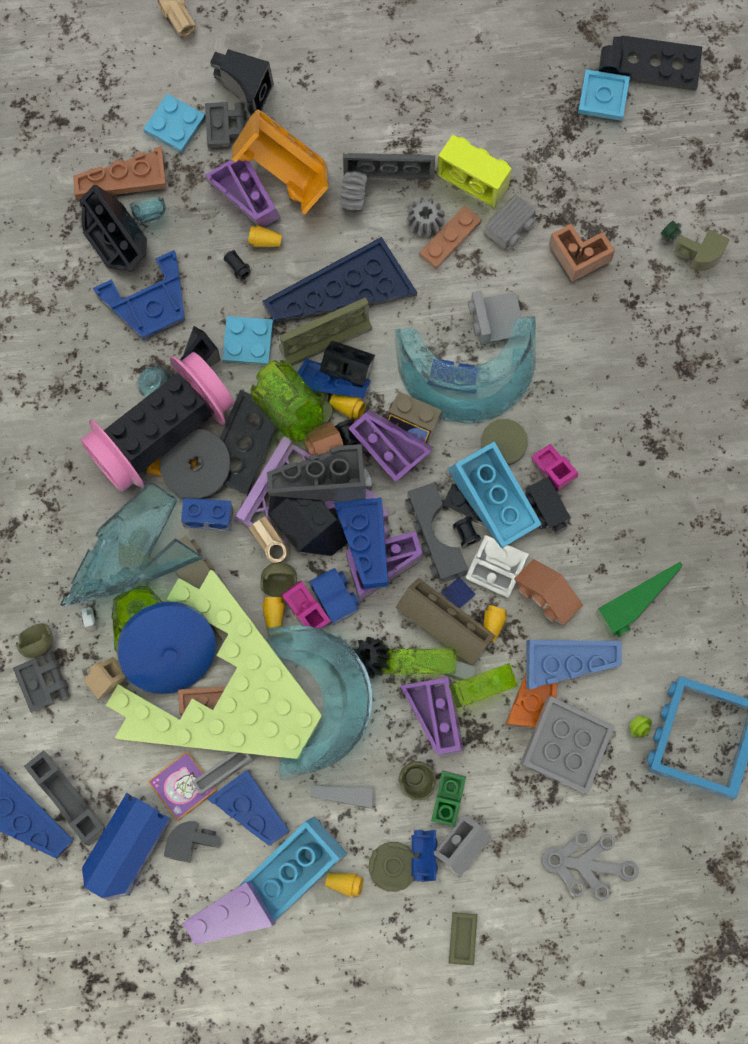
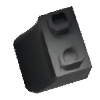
M229 49L225 55L215 52L210 61L211 67L215 68L214 78L223 81L224 88L235 93L244 102L250 116L256 110L262 111L274 85L270 63Z

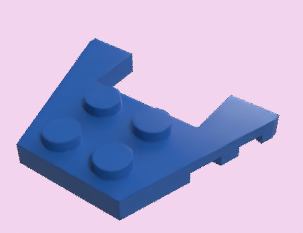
M174 250L156 258V262L165 279L135 294L121 299L112 279L93 288L95 294L143 340L185 321L177 256Z

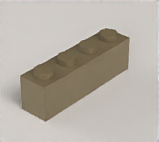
M420 578L416 579L407 588L396 606L404 616L413 620L424 631L430 633L442 645L450 648L462 660L472 666L483 655L495 637L494 634Z

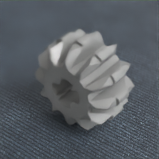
M353 171L347 172L344 175L340 198L342 208L353 211L363 208L367 189L366 174Z
M423 197L420 199V204L413 201L412 208L407 209L408 217L406 218L407 224L411 225V232L418 230L419 237L423 232L428 237L431 236V231L438 233L439 227L444 225L442 218L445 217L444 210H440V203L433 205L432 198L425 202Z

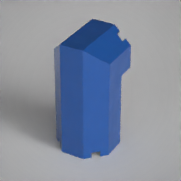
M126 793L82 867L84 888L108 901L130 895L140 878L141 870L169 825L171 818L159 813L160 811Z

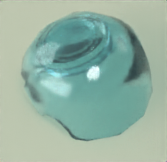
M160 197L148 198L129 204L134 218L142 223H154L163 217L166 211L164 198Z
M159 366L146 368L137 380L139 393L146 398L172 376L167 370Z

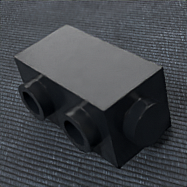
M549 477L528 486L526 498L538 515L537 517L542 524L539 527L541 529L545 528L547 534L553 531L557 534L565 530L571 517Z

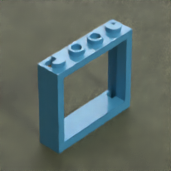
M679 676L675 682H671L667 695L671 697L669 704H664L660 718L664 719L661 728L657 727L653 737V741L657 743L654 751L650 750L647 757L648 772L729 800H734L737 798L748 762V714L726 786L664 766L660 763L684 688L748 709V699Z

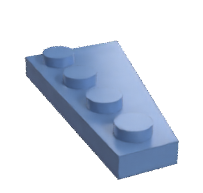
M526 640V689H533L538 686L579 677L580 675L621 666V641Z

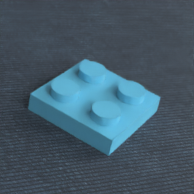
M586 69L578 114L622 121L630 77Z
M166 94L143 130L147 135L183 153L205 121L206 116L197 109Z
M227 316L222 357L223 363L269 366L273 320Z

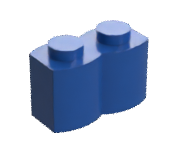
M333 568L309 581L324 612L331 620L332 626L358 612L356 606L360 605L354 592L349 594L345 585L348 584V581L342 571L338 573L336 568Z

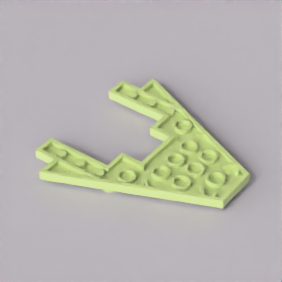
M209 571L200 589L178 578L167 600L194 607L205 616L210 624L228 633L217 656L236 666L237 669L213 710L197 700L191 699L181 719L118 684L106 704L107 707L126 717L115 738L126 741L299 759L323 717L321 712L214 571Z

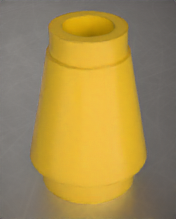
M256 225V227L250 226L248 244L253 245V247H280L282 234Z
M337 394L332 395L329 403L332 408L352 420L359 419L364 414L366 403L361 398Z
M264 597L262 608L267 631H281L286 604L283 603L282 597Z
M488 605V609L484 612L483 627L495 635L492 641L496 642L508 618L506 616L507 610Z
M328 872L325 887L351 898L354 896L359 897L362 892L364 878L358 876V873Z

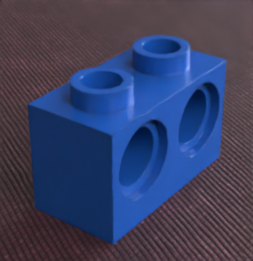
M183 498L181 522L184 528L231 531L233 515L231 501Z

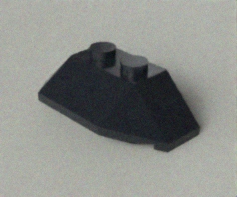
M93 185L80 199L83 234L107 268L132 271L146 256L147 238L121 202L98 185Z
M270 496L268 516L298 552L333 556L348 543L339 522L321 500Z

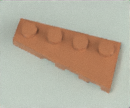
M162 146L154 148L153 152L144 154V152L135 154V158L123 162L122 159L115 161L113 165L106 168L100 166L74 175L76 200L81 199L93 185H98L110 195L167 188Z

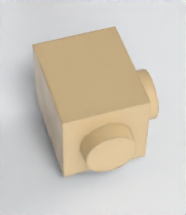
M112 657L91 666L88 670L90 673L83 681L96 698L100 699L114 692L117 685H120L126 676L119 663Z

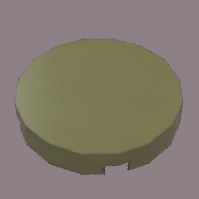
M498 419L491 422L484 429L481 437V448L495 442L508 465L519 461L525 455L528 446V438L524 428L516 421L510 419Z
M387 842L380 845L373 851L369 859V873L372 881L379 888L387 892H398L406 889L414 881V876H411L412 858H416L415 854L412 853L408 846L400 842Z

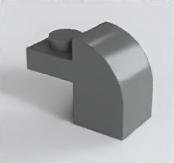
M196 821L184 822L176 826L170 833L164 857L190 863L195 844L219 848L221 838L216 836V831L202 829L201 833L197 832L199 823Z

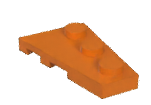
M525 674L505 725L535 728L547 696L554 698L557 696V682L533 689H526Z

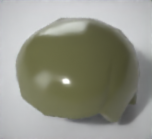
M282 562L271 563L262 571L261 590L267 595L282 597V593L297 583V573L288 564Z
M36 624L18 635L20 643L16 642L19 653L24 657H40L51 648L53 635L47 624Z
M412 761L401 769L398 782L404 795L413 800H425L434 793L436 776L429 765L421 761Z

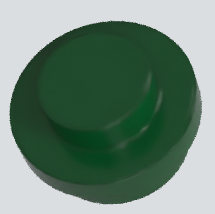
M671 221L661 232V235L664 237L663 240L665 242L669 240L675 241L682 233L680 230L682 225Z

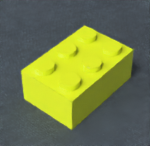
M452 134L438 155L437 176L493 208L497 206L509 188L512 168L506 161L502 159L497 160L490 156L485 149L476 148L464 137H457Z

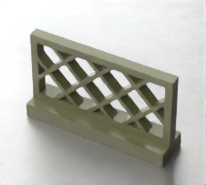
M366 297L280 335L281 344H279V349L288 367L323 353L331 340L345 343L371 331L369 303Z

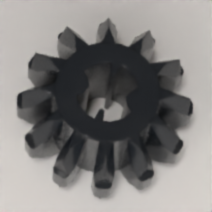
M367 637L365 641L358 640L359 647H351L355 655L349 657L351 661H354L351 666L353 670H356L359 676H367L370 679H374L375 675L383 676L382 669L389 668L386 661L392 659L387 654L390 650L389 647L383 645L384 642L378 638L374 640L372 637Z

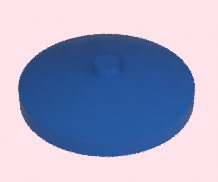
M180 602L156 603L137 612L125 624L117 643V657L124 675L136 687L157 694L173 693L193 685L209 669L215 654V636L208 620L194 607Z

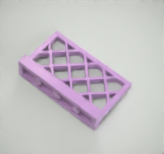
M283 437L234 520L241 525L244 524L250 527L254 524L250 521L254 513L262 511L270 520L267 511L269 506L266 507L264 496L268 493L267 472L282 467L284 463L286 465L289 464L288 457L292 451L299 454L302 461L308 460L310 454L292 444V441L288 438ZM262 502L263 508L257 509ZM285 536L283 541L287 543L288 539Z

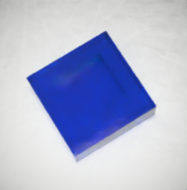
M460 577L441 593L459 609L476 595Z

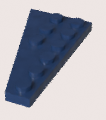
M380 237L268 297L262 303L273 322L277 323L334 312L365 297L370 305L417 296V291L384 239Z

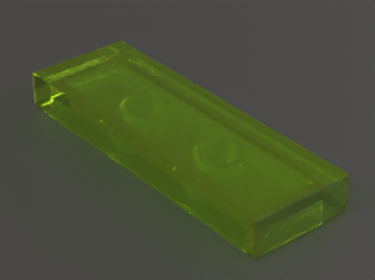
M454 648L390 649L387 654L392 659L386 661L389 668L382 669L384 675L455 674L456 650Z
M510 663L453 683L449 685L458 709L514 688L518 684Z

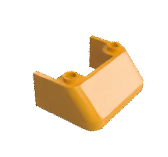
M256 110L233 145L232 160L236 163L238 159L242 162L245 160L250 162L253 159L287 185L288 196L295 202H301V212L305 215L328 189L327 164L321 156L260 110Z

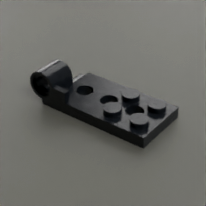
M630 36L613 37V44L604 46L601 49L599 72L629 76L630 82L696 91L699 80L702 46ZM636 56L639 62L631 63L627 57ZM651 59H658L661 65L653 66L649 61ZM673 62H680L683 68L675 69L671 64Z
M239 391L220 439L228 448L230 459L239 458L241 460V467L235 471L230 470L224 486L246 495L249 494L274 432H277L280 422L287 412L290 399L271 391H267L263 399L245 391ZM251 415H257L260 418L259 424L255 427L247 425V419ZM243 436L250 438V445L245 449L238 447V440Z

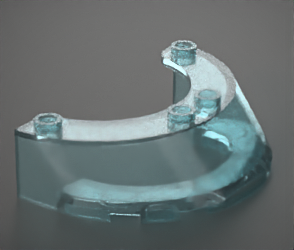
M535 316L518 318L513 323L511 336L502 352L489 362L473 367H458L441 361L427 349L420 334L413 328L395 329L397 366L406 391L408 390L413 398L442 410L441 417L446 421L464 424L479 423L502 415L503 412L518 403L526 393L533 378L536 363Z
M311 626L267 628L270 646L279 658L294 662L305 668L317 681L324 701L323 717L320 726L306 747L302 748L300 758L282 757L279 770L281 780L325 769L343 759L362 738L369 723L372 710L371 682L367 670L358 655L339 637Z

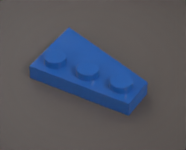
M305 359L291 384V387L364 399L370 388L371 380L367 379L364 386L319 372L321 363Z
M249 770L244 771L207 799L231 818L242 824L268 846H271L290 832Z

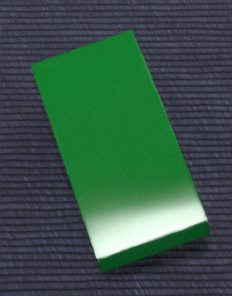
M442 771L431 819L432 822L455 827L466 776Z

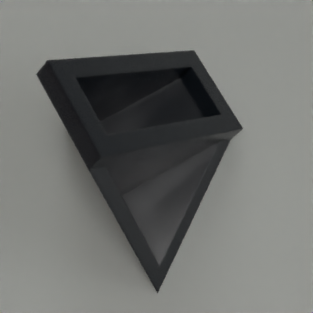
M193 326L184 354L180 360L195 352L212 367L221 360L219 350L203 330Z

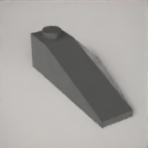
M362 444L336 446L327 453L319 456L317 454L309 456L308 460L300 463L293 462L268 471V495L337 502L366 499Z

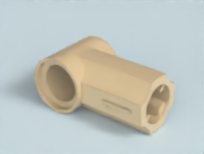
M157 0L165 18H169L179 37H186L192 34L196 29V25L186 10L184 0Z
M267 516L249 527L265 551L266 557L271 562H282L289 557V545L283 541ZM275 545H280L283 549L281 558H276L272 553Z

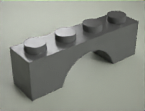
M435 482L408 491L405 505L409 514H414L416 521L413 522L416 534L422 535L424 541L421 544L425 557L430 556L433 565L429 567L433 578H438L439 583L443 584L467 575L468 568L460 547H450L441 543L432 530L433 519L442 510L443 506Z
M43 750L24 765L32 778L57 806L70 827L85 845H91L102 835L106 827L48 753Z

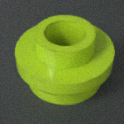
M644 715L634 718L629 725L631 735L634 738L646 736L651 730L652 720Z

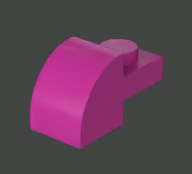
M551 444L531 456L532 462L546 478L549 477L556 491L578 478L576 469L565 456L561 457Z
M298 581L281 594L292 610L293 615L311 636L331 622L302 581Z

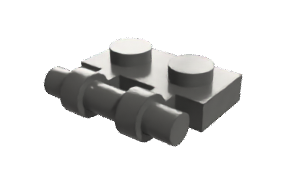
M228 102L205 103L208 148L230 147V139H237L247 119L242 102L235 103V110H228ZM229 120L236 121V128L229 129Z
M52 652L43 656L46 664L39 666L37 659L34 658L13 667L31 713L55 704L51 696L54 693H58L61 700L70 697L67 690L69 688L66 680H63L59 670L61 666L59 661L55 660ZM47 673L51 674L54 684L47 686L43 676Z

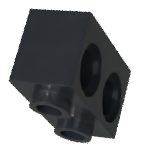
M331 340L324 351L319 372L364 386L370 376L375 354Z

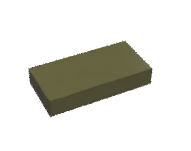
M452 912L449 964L474 966L478 914Z

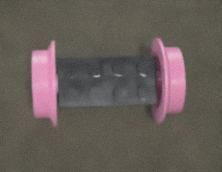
M192 352L183 360L171 356L170 362L177 374L105 430L94 420H89L91 432L80 439V442L105 476L121 493L133 484L144 488L145 485L138 474L212 417L221 425L225 424L224 412L234 405L233 398L215 372L195 352Z

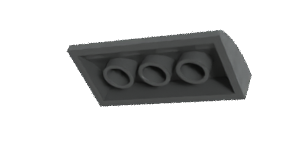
M343 153V173L345 175L347 172L356 171L366 174L367 178L434 180L435 155Z

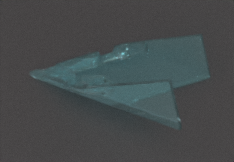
M150 481L98 529L95 535L98 537V540L93 550L88 549L71 582L73 586L70 594L67 597H63L60 605L65 607L127 592L203 559L200 554L176 538L151 561L149 559L177 503L176 498Z

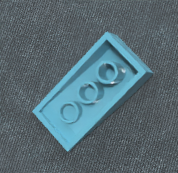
M495 442L490 443L447 468L463 496L501 548L542 525Z
M313 817L305 821L239 886L247 881H251L276 921L347 855V852L323 825Z

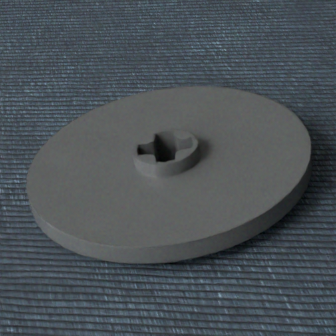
M195 429L162 455L160 459V471L164 482L174 493L184 498L202 499L211 496L224 485L231 468L230 454L225 443L216 434L204 429ZM198 458L201 465L200 467L196 466L193 470L190 462Z

